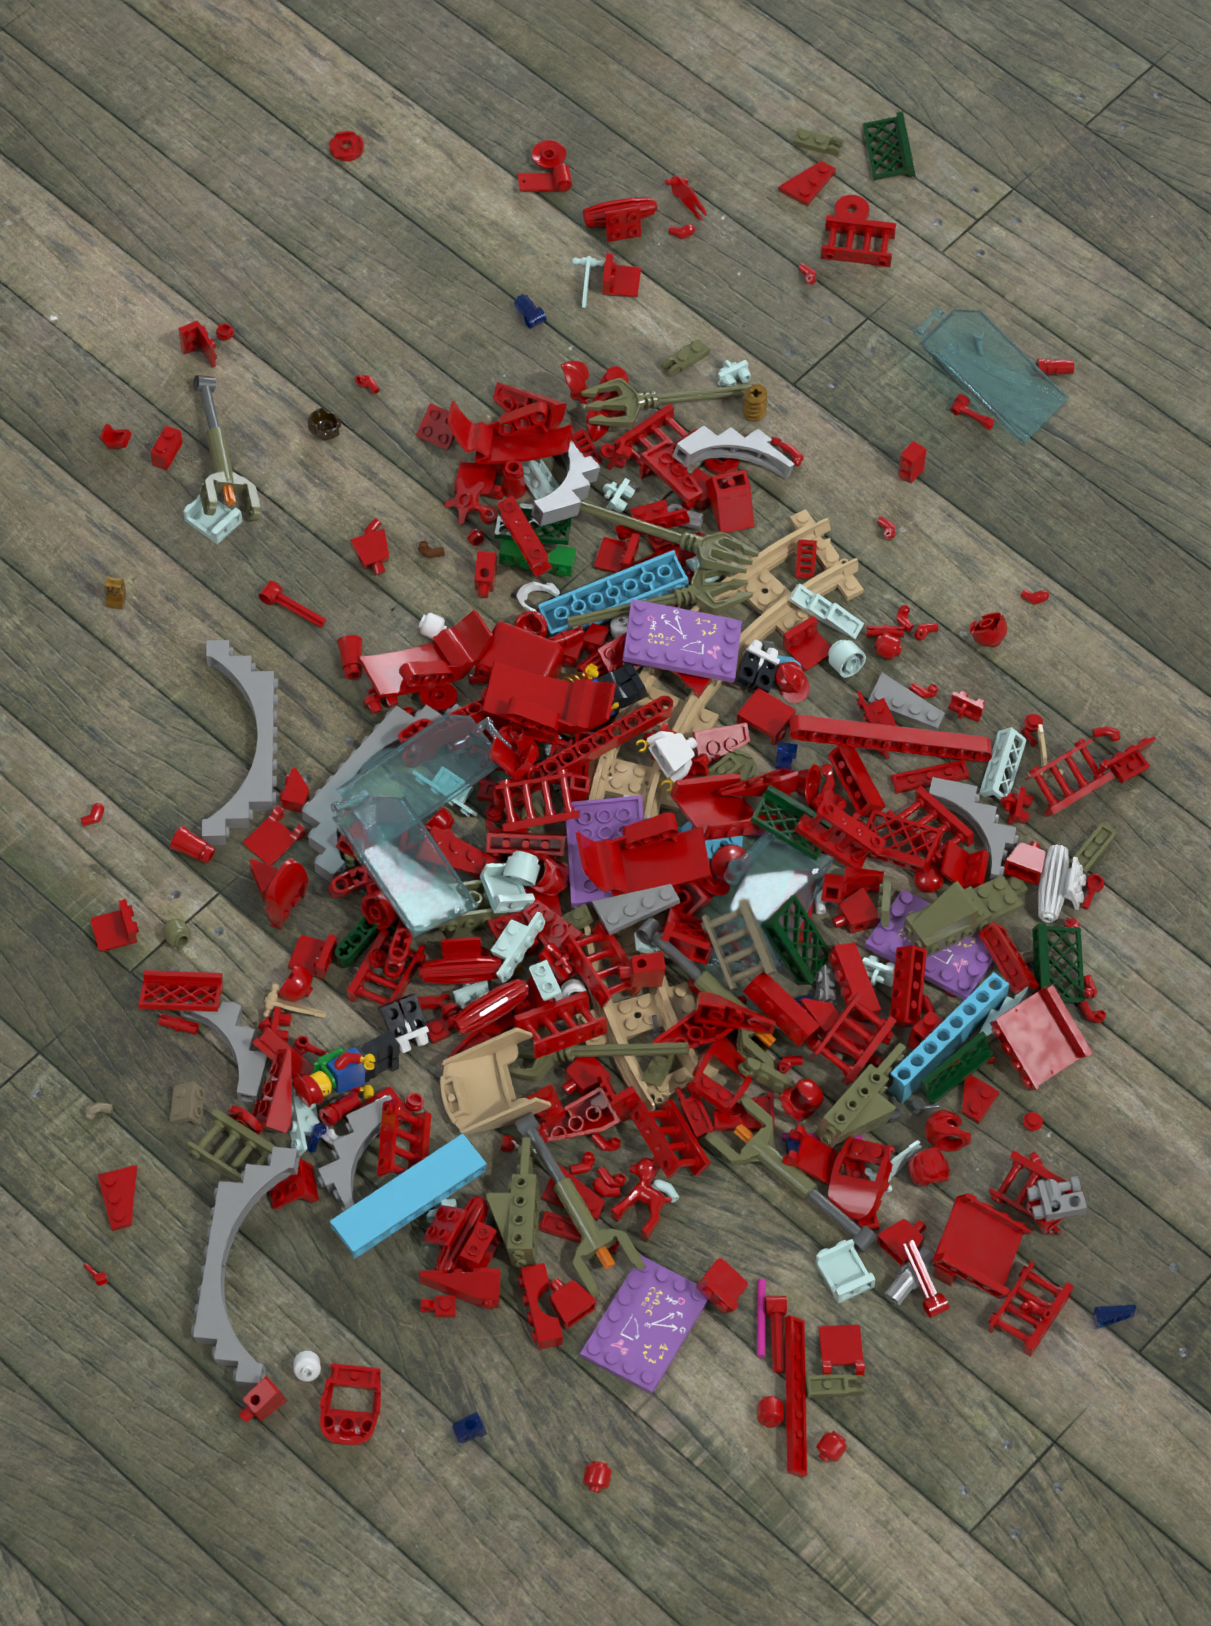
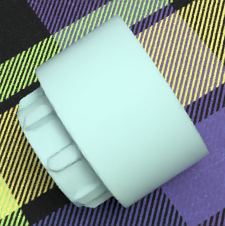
M850 640L835 642L828 652L829 664L842 677H850L856 674L866 660L865 653Z
M522 851L513 852V855L507 859L503 877L518 884L535 886L540 869L538 858Z

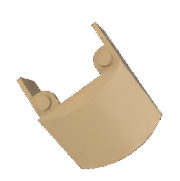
M514 1028L443 1060L444 1072L440 1080L443 1103L450 1120L456 1124L462 1134L469 1135L513 1125L515 1121L530 1112L534 1115L551 1107L550 1102L539 1098H532L530 1100L520 1098L516 1100L507 1065L517 1059V1044L532 1038L531 1032Z

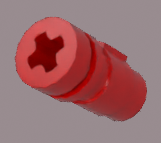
M1037 358L1036 360L1037 376L1074 373V360H1050V358L1045 360L1044 358Z
M350 1092L335 1101V1103H330L320 1109V1118L325 1125L330 1127L342 1120V1116L355 1110L361 1104V1100L355 1092Z

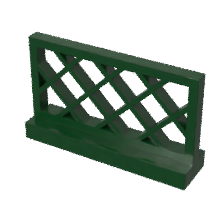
M903 111L897 112V117L863 123L874 180L908 174L909 177L916 176ZM895 123L892 130L885 128L887 124ZM875 127L878 130L873 134L867 128ZM881 131L887 133L884 139L878 136ZM891 136L897 138L894 144L888 142ZM874 139L881 142L877 147L870 145ZM884 144L890 147L887 152L880 150ZM894 149L900 152L897 157L890 155ZM877 153L883 155L879 161L873 158ZM887 158L893 161L889 166L883 163ZM898 163L903 166V169L896 170L893 167ZM879 167L886 169L883 173L876 174V170Z
M518 503L529 524L537 527L534 530L535 534L537 535L541 532L545 534V536L537 535L541 543L568 545L572 517L540 526L531 515L533 504ZM498 508L494 538L514 540L509 532H499L507 528L499 515L501 512ZM553 527L555 531L550 532L547 529ZM562 534L565 538H558L556 535Z
M769 785L761 796L760 802L750 821L816 861L822 849L805 840L803 836L795 831L800 818L804 814L813 818L817 815L816 812ZM765 804L773 809H767ZM770 814H775L778 820H772ZM764 815L767 821H763L757 816ZM825 819L819 823L826 829L832 826ZM786 824H792L794 830H788ZM775 825H781L783 831L777 830ZM791 835H797L799 841H795ZM808 845H814L816 853L810 850Z
M791 894L769 920H764L760 926L797 985H811L815 981L813 977L815 973L828 960L830 950L797 896ZM792 903L795 906L794 914H790V905ZM781 915H784V925H783V927L781 926L780 922L778 921V919L781 917ZM790 916L794 917V928H789ZM800 917L804 920V929H799ZM789 930H793V942L788 937ZM799 931L804 932L803 943H798ZM809 932L813 935V944H808ZM798 945L803 946L802 957L798 953ZM808 946L813 947L812 958H808ZM818 947L824 952L820 959H818ZM807 960H812L811 970L807 967Z
M1038 923L1032 929L1034 974L1040 986L1035 992H1038L1045 986H1050L1051 982L1062 993L1060 998L1063 1003L1080 1004L1085 1001L1083 995L1084 975L1081 928L1046 926V923ZM1048 932H1054L1059 939L1053 943L1048 938ZM1067 933H1075L1076 941L1073 944L1064 937ZM1060 940L1069 947L1064 953L1056 946ZM1052 948L1060 955L1055 962L1049 957V951ZM1070 949L1077 955V960L1074 963L1065 955ZM1061 958L1070 965L1065 972L1056 964ZM1052 967L1061 974L1057 980L1050 975ZM1071 968L1078 973V979L1075 982L1066 974ZM1062 977L1071 984L1067 990L1058 983ZM1074 987L1079 992V998H1073L1068 991Z
M983 1031L921 1080L922 1087L920 1091L931 1104L937 1103L994 1057V1053L989 1049L987 1035Z

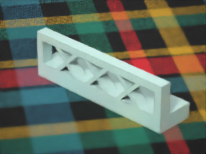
M542 459L520 462L524 470V481L536 500L551 494L559 487V484Z
M1012 727L997 733L992 750V758L989 760L979 792L983 797L995 795L1001 800V798L1007 797L1008 793H1011L1027 740ZM1014 738L1019 741L1017 748L1014 744ZM1010 752L1012 753L1014 759L1013 764H1011L1009 758ZM1005 768H1007V771H1008V774H1009L1008 779H1006V776H1005V773H1004ZM1001 783L1004 789V793H1001L999 791Z

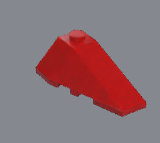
M497 382L493 400L507 412L536 402H544L548 406V416L545 422L548 431L557 429L561 424L567 406L566 403L501 382Z
M783 767L716 789L715 794L722 796H762L768 786L772 785L790 796V793L795 792L797 789L798 771Z
M696 881L673 887L680 899L678 911L693 917L714 900Z
M699 992L694 1018L695 1023L773 1034L775 1021L719 995H714L710 992Z
M694 1010L654 1039L652 1043L688 1042V1048L691 1049L722 1039L735 1029L695 1023Z
M278 1049L269 1070L271 1077L266 1084H263L261 1090L264 1093L260 1102H255L252 1115L261 1123L263 1130L287 1133L291 1126L292 1116L291 1050Z
M600 1086L565 1106L563 1109L566 1116L549 1125L542 1120L538 1123L541 1128L537 1130L546 1143L602 1132L621 1122V1120L611 1107L610 1101Z
M478 1267L473 1268V1272H463V1269H455L452 1273H447L444 1270L419 1271L420 1284L450 1296H456L460 1300L484 1309L499 1308L501 1269Z

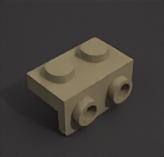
M194 1081L174 1085L170 1114L171 1123L175 1125L191 1121L196 1125L201 1124L205 1097L204 1088Z

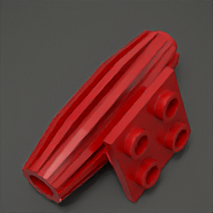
M629 197L593 205L583 209L582 213L586 227H606L607 242L641 237V219L654 215L658 208L656 200H653L652 197Z
M626 632L596 649L597 651L593 652L576 667L577 672H582L586 675V667L589 664H593L598 667L599 675L597 678L623 667L625 661L622 660ZM632 663L635 670L643 666Z
M480 937L441 939L443 958L423 962L422 967H419V978H423L426 983L446 985L480 983L498 979L497 972L502 966V960L498 957L482 956Z
M516 979L492 989L469 1003L452 1018L455 1029L462 1036L482 1028L491 1038L505 1032L514 1026V1016L510 1011L528 996L529 986L524 980Z
M481 1196L473 1197L463 1209L441 1205L437 1210L435 1218L423 1239L426 1243L442 1245L434 1270H444L447 1273H452L455 1269L460 1268V1253L478 1222L483 1224L489 1210L488 1201Z

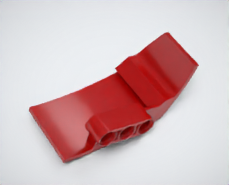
M452 401L447 421L462 449L466 453L475 451L474 461L478 464H504L510 460L524 462L568 452L573 431L572 424L548 431L545 425L548 416V406L544 402H536L504 413L498 421L485 424L482 421L479 423L470 422L455 401Z
M473 610L454 627L440 631L438 635L433 637L434 642L392 653L359 656L358 660L379 697L410 694L446 686L463 679L482 657L493 638V634L478 612Z
M494 661L482 712L515 722L547 735H556L557 733L574 735L591 730L609 720L616 684L611 682H593L587 679L568 682L534 674Z
M671 812L627 825L622 828L623 836L613 840L593 841L580 832L575 833L583 871L602 892L611 890L612 896L668 884L674 887L712 876L703 828L700 826L679 833L675 814Z

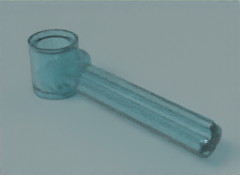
M766 831L739 860H731L724 873V880L731 885L738 884L742 876L747 872V867L775 839V836Z

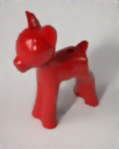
M655 1157L643 1158L630 1166V1173L639 1177L640 1181L625 1199L610 1209V1217L618 1222L636 1202L640 1201L647 1205L650 1217L640 1231V1237L646 1243L660 1221L661 1209L665 1203L672 1201L671 1197H665L660 1191L650 1185V1182L656 1177L661 1168Z

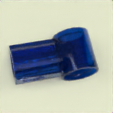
M522 294L514 301L515 307L523 315L524 322L529 329L547 321L541 307L537 308L528 295Z

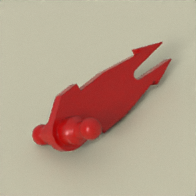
M673 176L671 179L665 180V185H671L672 193L675 197L680 198L683 204L694 213L695 217L703 220L695 206L704 216H707L704 206L701 205L694 191L688 185L687 178Z

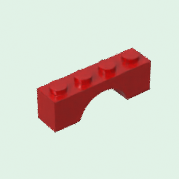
M585 731L574 734L573 744L592 735L594 732ZM585 750L580 751L583 754L588 753ZM589 763L572 772L573 776L567 777L571 802L585 801L590 785V777H588Z
M545 1263L522 1267L521 1275L518 1276L520 1288L524 1287L525 1294H522L524 1306L529 1308L527 1313L529 1325L533 1324L534 1331H531L533 1343L538 1344L539 1350L563 1345V1335L559 1319L546 1315L538 1305L542 1294L549 1290V1278Z

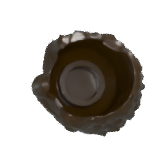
M318 408L311 413L307 426L313 436L321 440L334 439L340 435L341 420L334 412Z

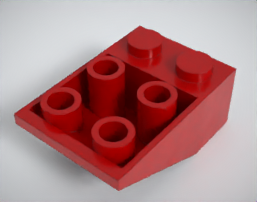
M746 470L712 476L705 482L719 532L731 533L754 528L751 487Z

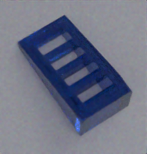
M1136 1305L1096 1307L1093 1313L1095 1329L1134 1317Z

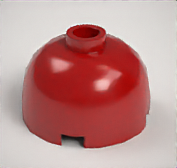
M999 612L985 614L981 616L982 620L979 622L973 621L969 626V631L976 643L981 646L997 647L1007 635V622L1004 615L1001 616Z
M375 890L363 897L361 900L363 901L361 910L366 920L370 924L373 922L378 924L376 928L380 930L390 927L397 920L400 913L394 901L396 897L385 890Z
M297 962L277 995L291 1002L300 1001L304 996L308 998L313 990V987H311L313 981L312 974L305 966Z

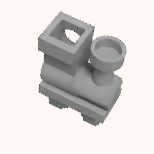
M1078 1176L1070 1177L1068 1182L1057 1183L1053 1179L1037 1181V1186L1027 1189L1030 1202L1035 1200L1041 1201V1205L1032 1207L1034 1219L1045 1218L1046 1222L1073 1215L1083 1216L1087 1213V1206ZM1068 1190H1072V1192H1073V1193L1066 1194V1195H1062V1194H1061L1062 1192H1065V1191H1068Z

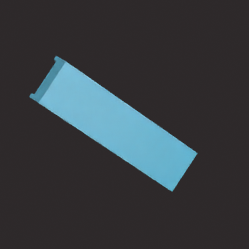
M672 550L543 602L538 607L540 614L547 621V632L550 637L560 634L561 631L576 628H568L566 620L568 617L629 604L631 599L642 601L673 593V589L678 588L681 590V587L688 588L689 581L676 557L675 551ZM612 618L593 623L600 625L612 620ZM591 623L580 625L583 631L588 630Z
M993 972L890 1073L894 1081L888 1092L895 1096L900 1103H903L922 1085L921 1080L946 1061L985 1023L991 1009L997 1011L1002 1006L1008 993L1009 983ZM995 980L994 988L991 989L989 987V984L991 981Z
M461 1134L330 1221L331 1229L336 1232L352 1253L353 1258L356 1259L442 1200L484 1174L487 1163L465 1135Z

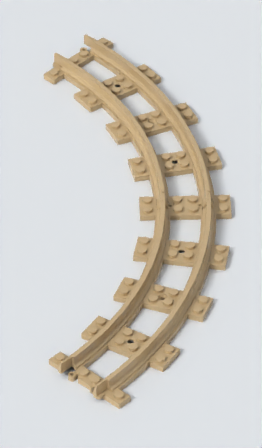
M806 509L790 516V522L796 531L761 551L758 557L745 555L753 560L752 565L739 564L747 568L746 574L738 573L732 577L721 575L724 579L721 582H729L733 579H747L748 583L737 590H728L713 597L715 601L733 598L738 592H753V597L746 601L761 614L740 634L736 671L743 652L754 640L763 641L775 629L783 635L812 616L788 600L792 592L769 572L796 555L797 541L799 539L817 541L816 558L825 569L824 572L802 584L814 594L818 593L821 596L838 588L847 601L863 594L864 589L853 575L858 571V559L855 558L848 561L843 558L839 561V555L830 543L831 539L821 538L825 533L831 531L828 518L815 523ZM802 546V549L810 548L811 550V547ZM739 550L733 551V552H735V553L743 554V553H742L741 551H739ZM722 559V561H725V562H727V563H733V562H735V561H731V560H724V559ZM767 589L768 593L763 594L761 590ZM697 605L691 609V611L710 614ZM643 665L638 675L645 685L649 696L620 709V711L614 714L610 722L611 724L660 696H669L673 700V713L670 718L663 722L668 723V729L681 733L687 740L693 737L692 732L714 728L719 715L704 708L724 681L712 679L700 698H697L692 690L687 699L683 700L653 687L665 669ZM728 682L729 684L733 685V686L736 687L737 689H739V690L741 689V687H739V686H737V685H735V684H733V683H731V682ZM645 715L647 718L652 717L651 715ZM663 722L654 727L660 729ZM617 732L612 733V734L615 735V736L620 735V734L617 733ZM621 744L589 763L588 777H590V785L586 800L604 799L605 794L615 797L642 795L644 819L647 816L654 817L659 815L660 808L679 812L680 808L670 796L671 791L666 792L671 786L670 783L666 782L661 786L663 781L670 780L671 777H666L657 761H654L652 767L619 760L617 757L622 747ZM565 836L564 856L555 858V862L559 861L569 864L567 836ZM593 905L589 907L594 922L580 929L585 934L580 939L592 935L591 932L597 924L602 922L601 920H595ZM667 913L655 914L614 933V936L620 937L617 941L625 954H647L636 950L634 933L649 918H653L660 923L662 932ZM597 942L580 947L586 957L602 951ZM601 960L591 963L596 973L603 970ZM664 975L662 987H647L648 994L614 1004L612 999H610L604 1008L600 1007L587 986L593 1010L589 1012L595 1019L606 1017L607 1034L584 1042L585 1045L629 1044L627 1040L653 1032L652 1015H657L659 1030L667 1031L696 1009V1003L687 982L669 987ZM606 978L601 979L605 987L608 988ZM636 1012L641 1013V1017L635 1018L634 1014ZM581 1013L575 1015L578 1026L587 1023ZM695 1047L689 1049L688 1054L676 1055L682 1068L668 1074L661 1087L642 1081L644 1073L635 1056L611 1057L627 1088L633 1086L647 1109L655 1111V1106L660 1108L664 1104V1098L669 1099L676 1095L675 1088L680 1087L682 1091L687 1090L686 1084L694 1079L692 1073L700 1055ZM712 1056L703 1073L711 1077L728 1067Z

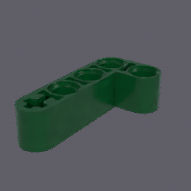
M401 914L398 915L397 920L392 925L399 924ZM363 917L335 949L336 964L340 968L350 967L374 941L381 931L376 928L378 924L374 922L370 924ZM391 925L385 930H388L390 936L394 937L397 927Z

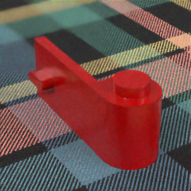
M566 164L556 165L552 173L517 174L520 192H566L572 188L570 167Z

